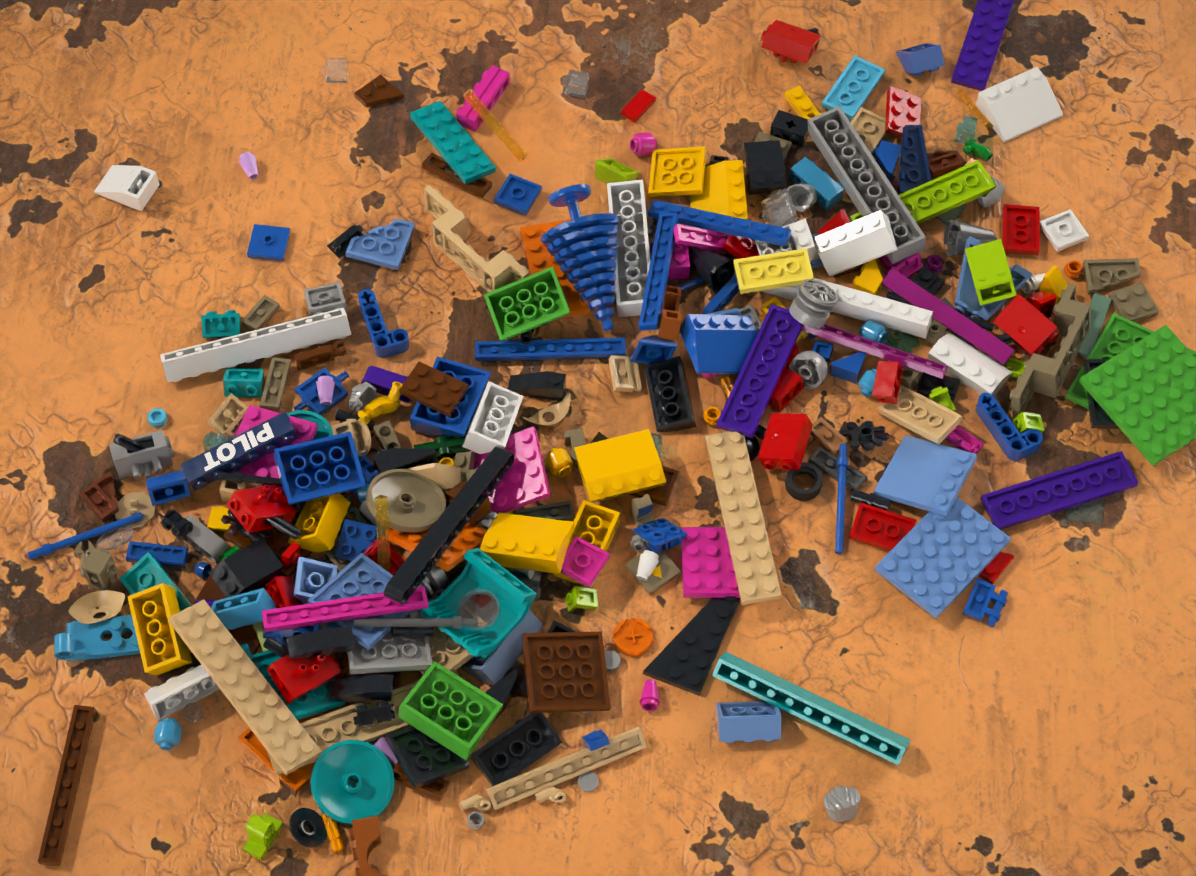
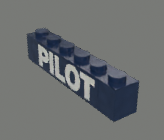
M283 412L182 463L181 467L188 483L196 491L216 480H220L218 479L219 472L231 473L238 471L243 466L256 462L266 454L274 453V449L293 443L294 440L299 439L292 420L286 412Z

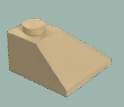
M431 463L406 468L435 481L445 496L448 490L461 482L460 467Z

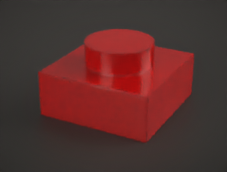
M294 541L282 554L281 562L285 568L288 569L292 564L298 562V558L301 557L300 545Z

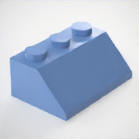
M766 701L716 703L719 741L725 743H733L739 740L745 742H754L755 740L771 742L781 739V713L778 707Z

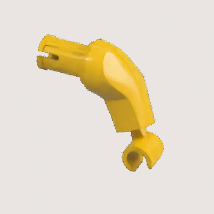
M394 381L389 395L375 398L364 407V411L358 412L360 417L358 420L367 425L372 418L396 411L401 405L399 389L403 384Z

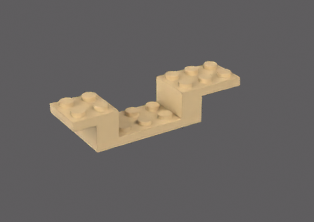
M430 185L424 188L426 211L436 219L432 222L434 245L488 293L529 276L528 269L524 265L521 266L513 255L506 253L504 250L489 262L483 256H479L471 245L463 242L467 239V217L464 212L457 210L450 200H446L441 195L439 190L432 188Z

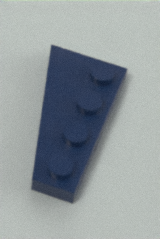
M905 125L903 127L898 195L932 181L922 125Z

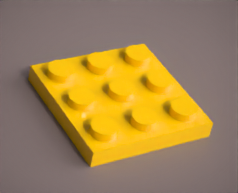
M705 146L654 150L651 161L649 197L703 194L706 160Z

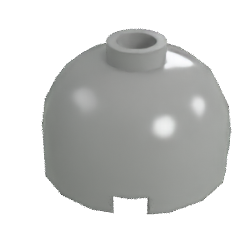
M814 351L799 353L789 365L790 370L803 377L805 389H816L824 382L828 373L825 359Z

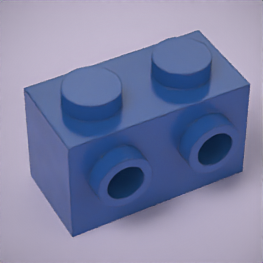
M183 470L146 479L152 506L191 496L189 483Z

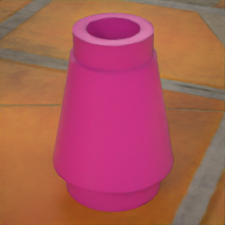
M651 679L644 682L639 702L645 711H655L660 704L656 681Z

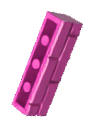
M493 65L488 71H484L480 83L477 82L475 84L473 93L467 95L463 107H459L456 112L457 121L462 127H467L474 132L477 131L509 85V72L503 69L500 70V68Z

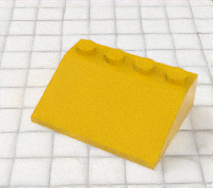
M743 160L722 161L705 167L703 194L689 195L690 208L748 220Z
M649 429L574 447L587 500L591 503L655 488L666 483L662 464Z
M498 513L484 535L480 550L503 567L560 574L575 523Z

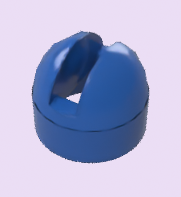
M199 562L194 568L195 574L203 579L208 578L209 572L212 570L211 564L206 562Z

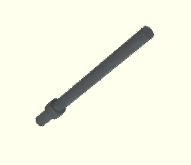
M453 616V618L355 619L354 626L453 627V629H462V627L478 626V618Z

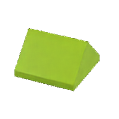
M611 158L596 159L595 178L606 184L636 180L640 173Z

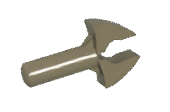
M82 541L74 550L75 557H81L80 575L82 577H85L82 567L94 548L90 541L88 542L89 548L86 550V553L83 551Z

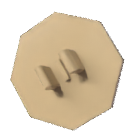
M144 492L127 493L118 501L119 512L115 514L116 520L139 512L143 516V520L126 525V528L144 527L155 517V505L152 506L150 497Z

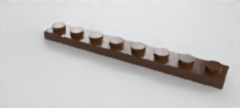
M74 705L39 853L38 863L41 865H61L96 713L95 707Z

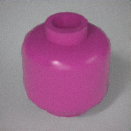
M649 132L637 133L630 140V149L637 156L652 155V152L658 145L657 139Z

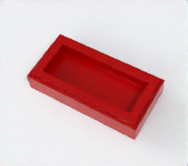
M641 89L621 110V115L636 123L654 104L656 97Z

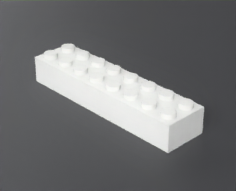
M643 179L607 183L609 213L616 214V217L619 219L617 225L618 236L616 238L618 240L616 249L617 259L615 260L617 268L614 272L616 275L615 289L619 317L641 314L651 257Z

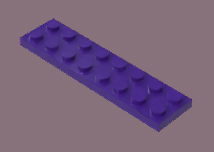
M978 0L951 83L980 91L985 90L1014 0Z
M771 304L716 423L717 428L738 432L740 435L753 439L802 330L803 324L793 318L789 309Z
M1120 451L981 495L980 500L992 524L1003 530L1137 487L1139 482L1124 454Z

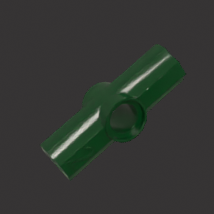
M441 436L436 438L434 442L414 445L415 449H435L438 461L445 457L452 459L453 456H456V453L471 451L462 447L466 436L452 439L447 436Z

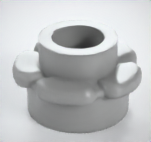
M636 534L632 537L630 547L637 552H642L648 548L649 542Z

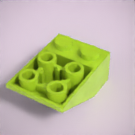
M1001 239L965 248L980 306L1017 296Z

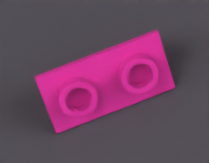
M919 253L909 256L884 273L888 275L893 268L908 278L923 267V264L920 262L922 256Z
M959 425L945 438L958 449L978 454L984 443Z

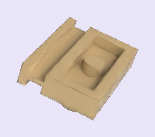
M611 355L609 365L613 390L640 392L642 386L638 363L630 362L629 356Z

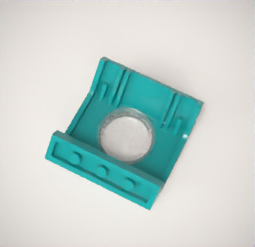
M476 548L466 551L463 558L468 562L457 579L437 599L429 601L428 608L418 609V611L426 619L453 618V616L478 618V626L462 627V629H453V627L438 628L452 637L454 642L467 649L469 654L475 657L481 656L485 660L523 621L537 593L482 550Z

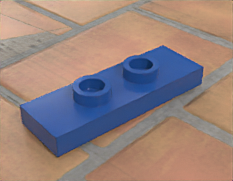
M130 541L125 559L127 562L137 563L146 553L150 552L161 566L185 568L189 549L188 547Z

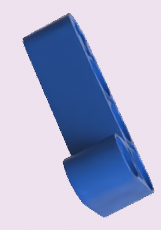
M369 289L360 291L358 294L359 307L375 354L380 358H386L406 352L409 349L407 331L396 329L388 332L374 292Z
M983 393L979 396L976 413L1010 460L1019 461L1039 450L1043 439L1040 431L1031 429L1020 434L993 395Z

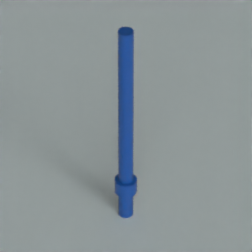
M840 444L839 458H837L839 470L836 554L843 553L846 468H848L849 463L846 444Z
M139 512L53 544H44L39 549L27 552L28 557L31 560L42 555L48 556L56 550L143 520L142 513Z

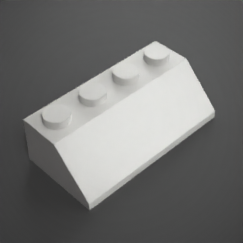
M881 210L814 237L818 255L830 277L897 250L889 218Z
M950 332L941 337L928 353V360L946 365L948 367L946 374L960 379V383L979 395L990 393L995 397L1012 374L1010 370Z
M488 381L462 447L478 454L489 453L496 446L504 449L523 396Z
M199 665L189 668L178 677L168 679L166 683L160 686L150 688L144 695L157 721L220 690V688L204 667Z

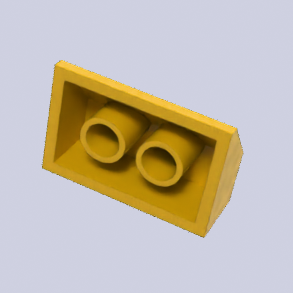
M340 493L306 501L295 524V527L299 528L302 532L297 540L290 537L288 543L291 545L295 541L300 545V548L315 553L331 550L341 529L344 517L347 514L350 502Z

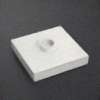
M1071 209L1040 221L1041 230L1057 252L1089 239L1088 233Z

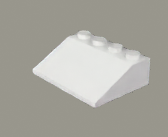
M1038 67L979 92L975 105L1004 143L1063 117L1062 110L1049 82Z

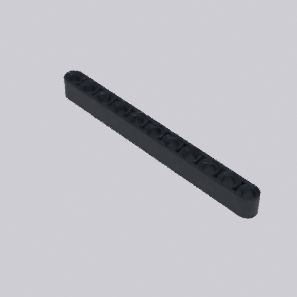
M497 446L493 448L387 583L384 590L385 597L401 604H405L511 468L515 459L514 453Z

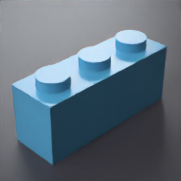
M804 157L790 168L789 180L794 184L812 185L817 192L816 202L827 211L843 199L844 188L842 185L834 181L827 172L822 171L808 158Z
M262 588L214 601L211 609L227 630H233L263 621L262 611L275 609L276 603L266 590Z

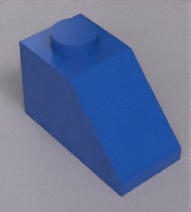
M881 140L880 146L875 147L873 156L876 157L875 161L889 182H891L900 158L901 146Z

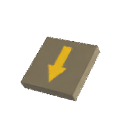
M663 550L657 553L659 563L647 581L636 578L640 555L625 565L649 596L681 575V571Z

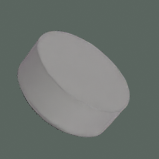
M615 651L604 652L607 672L616 671L620 667L621 662L619 654Z

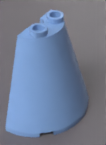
M969 236L965 248L983 243ZM964 251L954 310L960 314H966L970 317L976 316L981 318L982 321H987L1009 298L980 306L966 252ZM1018 264L1009 267L1015 291H1017L1033 273Z

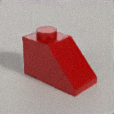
M1040 291L1038 293H1031L1026 297V300L1045 317H1051L1057 299L1055 294Z

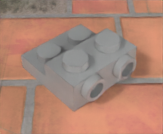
M340 282L303 290L309 316L344 308L346 314H348Z

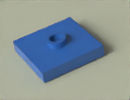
M510 173L494 198V203L527 216L541 193L542 186Z
M254 224L247 257L284 261L291 232L290 228Z

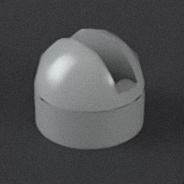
M471 812L467 818V825L471 830H479L484 824V816L480 812Z

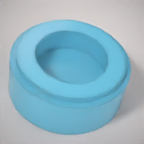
M160 408L151 410L147 416L150 426L154 428L163 427L168 420L166 412Z

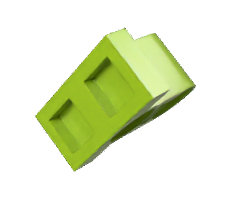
M266 813L262 817L253 814L245 828L248 840L242 848L243 851L262 861L281 830L283 822Z

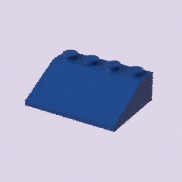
M688 314L681 323L679 330L697 374H739L757 336V330L750 315Z
M437 357L432 368L467 383L469 389L450 417L417 402L410 417L411 430L427 435L465 436L491 372Z
M351 432L274 449V461L289 505L366 487Z

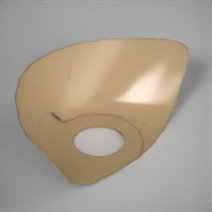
M567 393L561 402L540 410L530 418H523L543 428H556L561 424L569 410L571 396ZM546 412L554 414L555 418L552 422L543 420V415Z
M110 590L88 593L75 601L69 609V614L83 624L107 620L116 616L121 611L125 595L121 592ZM97 613H106V615L102 618H93V616Z

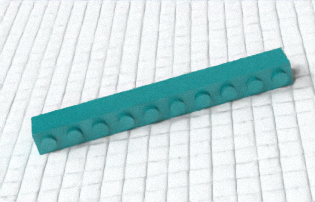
M725 652L719 658L712 676L897 765L902 761L910 744V739L728 652Z

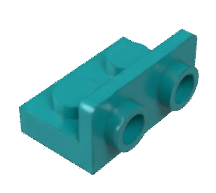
M235 310L225 311V314H217V312L212 311L206 312V315H201L203 339L231 337L241 334V315L236 313Z
M226 369L223 378L224 396L228 397L232 393L235 397H262L264 369Z

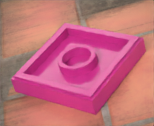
M575 536L567 549L561 573L590 588L610 558V553Z

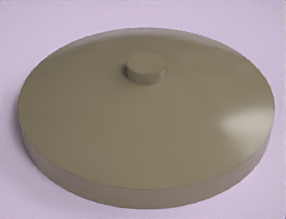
M392 469L380 473L371 481L366 496L367 506L372 515L385 526L401 532L416 533L429 530L445 511L446 507L445 495L435 481L408 469Z

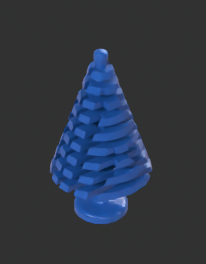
M587 184L568 186L550 194L548 201L553 207L567 206L571 221L563 222L556 225L557 227L549 229L540 239L542 244L547 247L551 256L555 257L554 260L561 267L562 272L567 274L569 282L575 284L573 286L578 293H582L580 295L581 299L590 302L587 304V307L591 311H598L593 316L598 321L602 320L603 330L609 331L614 328L611 317L614 316V308L609 307L614 305L612 294L615 293L616 286L611 285L616 281L614 272L617 268L615 260L617 259L616 249L618 240L616 238L618 236L617 225L619 219L616 217V214L612 213L581 216L578 203L591 195V188Z

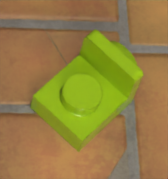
M938 387L931 391L932 393L929 394L930 400L952 411H956L947 387L943 389Z
M1021 412L1012 420L1020 434L1031 429H1036L1041 434L1045 431L1040 414Z
M575 586L567 593L565 598L568 612H573L576 608L595 611L598 608L597 589Z

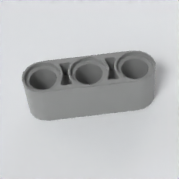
M188 515L186 519L193 524V530L185 535L188 539L187 543L209 560L217 563L230 547L222 538L196 518Z

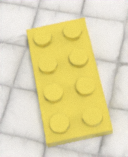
M807 248L733 260L740 294L801 285L804 280H814Z

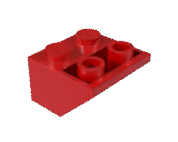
M290 576L275 577L264 588L276 603L275 609L301 605L300 600L294 596L295 586Z

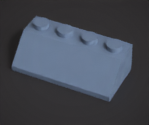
M529 609L523 621L485 660L481 656H474L460 668L484 684L495 685L504 678L507 671L515 665L517 658L523 653L522 634L539 633L543 624Z

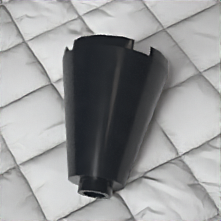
M697 247L689 251L690 264L712 291H720L732 278L735 272L733 259Z

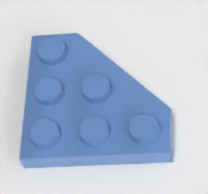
M395 219L389 225L369 230L367 234L360 237L355 236L351 238L346 250V257L399 270L414 232L415 223Z

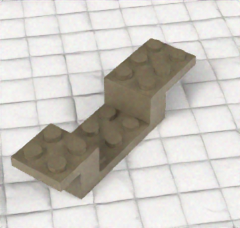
M1069 283L1066 290H1062L1059 304L1056 303L1053 309V314H1055L1053 323L1060 331L1058 334L1065 336L1061 341L1059 352L1055 353L1053 359L1033 353L1031 359H1028L1025 363L1023 374H1020L1018 377L1016 388L1011 390L1010 399H1012L1010 410H1012L1013 419L1025 411L1034 392L1053 398L1057 397L1091 328L1090 305L1076 301V285Z

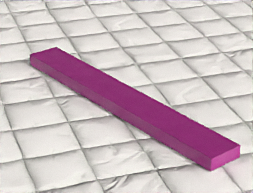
M893 268L882 281L883 286L913 306L933 311L932 319L944 325L947 329L1004 366L1015 352L1013 348Z
M804 324L801 331L889 361L899 362L900 365L941 379L947 373L948 367L946 365L826 324L822 328H811Z

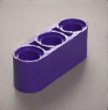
M369 366L361 384L368 382L376 388V393L388 396L394 381L403 384L408 377L375 366ZM401 395L399 398L400 401L404 402L412 401V399Z

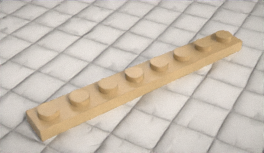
M636 727L609 738V745L594 751H590L588 748L582 749L486 789L493 809H499L646 748L641 728Z

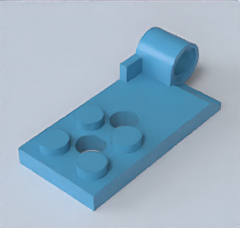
M132 615L115 616L92 624L73 621L66 623V633L54 636V657L59 660H67V662L140 654ZM130 631L133 633L129 639L122 638L125 632ZM105 634H112V638L109 641L102 640Z

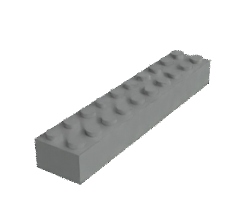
M838 106L808 119L809 135L861 216L865 217L881 210L889 218L897 246L896 251L887 254L892 264L925 250V235L841 107Z

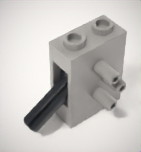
M163 430L134 438H128L117 433L113 439L114 443L109 444L119 479L131 476L139 478L141 473H144L146 478H150L153 475L152 470L160 472L163 467L173 465L171 457H174L169 436L165 437Z

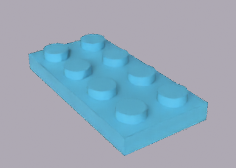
M854 55L822 101L821 107L831 110L840 106L846 117L852 121L885 74V69Z

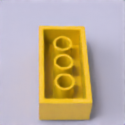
M583 500L574 519L575 525L569 545L577 536L607 552L620 524V512ZM561 572L560 574L554 573V576L587 587Z
M161 583L127 596L145 673L158 676L192 663L188 646L169 623V617L180 612L175 588Z

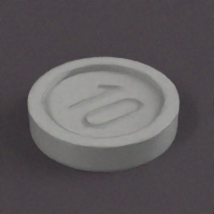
M588 771L581 774L578 778V786L584 792H593L599 785L598 776L593 772Z

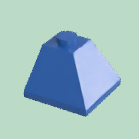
M658 335L642 338L636 346L630 362L653 364L670 359L677 348V343L674 340L666 341L658 338Z

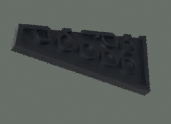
M736 596L712 598L646 667L643 675L700 696L741 599L736 598Z

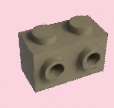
M93 548L82 569L89 586L105 591L117 580L118 571L110 552L104 549L98 550Z

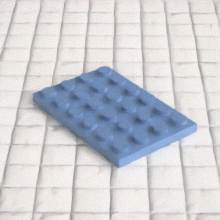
M957 497L947 516L929 511L875 566L874 571L937 619L1009 544L1011 538Z

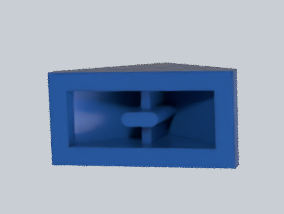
M861 351L831 362L830 375L856 384L865 363L866 353Z

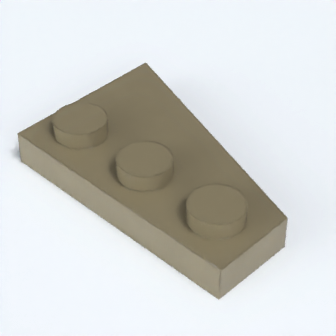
M1138 258L1084 260L1082 264L1088 295L1140 278L1141 275Z

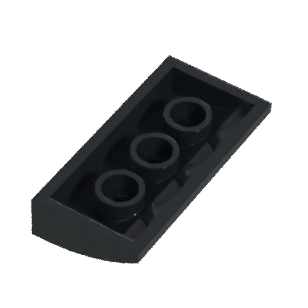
M677 356L644 366L657 432H672L697 427L684 363L681 357Z
M531 713L472 753L470 758L493 787L509 780L560 745L562 741L543 713Z

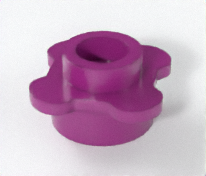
M939 255L927 257L928 263L925 267L936 273H941L945 260Z

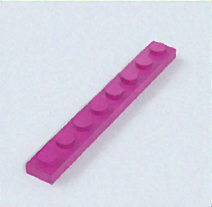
M424 586L418 587L405 604L385 597L384 593L263 610L264 631L271 632L428 608V601Z

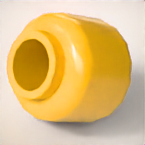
M553 448L547 453L545 464L552 475L564 477L572 471L573 460L565 449Z

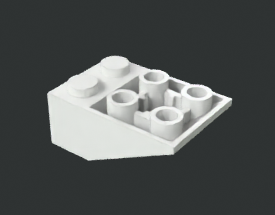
M112 165L94 193L142 211L158 188L159 181L157 173L145 167Z
M806 218L783 226V228L791 229V237L786 246L755 240L760 256L807 248L810 262L820 259Z

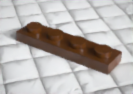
M431 153L422 162L423 169L482 198L492 188V182L483 177L464 184L444 158L434 153Z

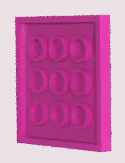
M249 405L235 436L281 413ZM289 416L299 436V439L294 440L289 445L313 440L319 427L317 423ZM274 453L266 454L256 462L249 463L236 471L243 472L245 475L279 478L274 461ZM277 486L284 493L283 487Z
M530 427L509 435L504 450L515 454L514 462L488 496L491 511L496 514L507 513L550 497L537 430L534 427ZM468 451L476 454L474 469H478L489 455V453L478 454L474 451Z
M681 527L687 533L681 543L683 598H725V596L740 598L725 527Z

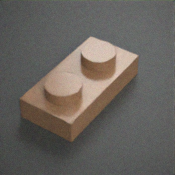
M822 417L813 423L810 435L834 456L839 453L840 444L848 445V440Z

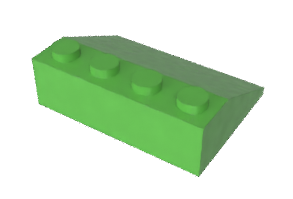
M553 266L484 294L501 342L571 314Z
M434 661L400 704L398 717L467 760L482 740L503 707V704Z

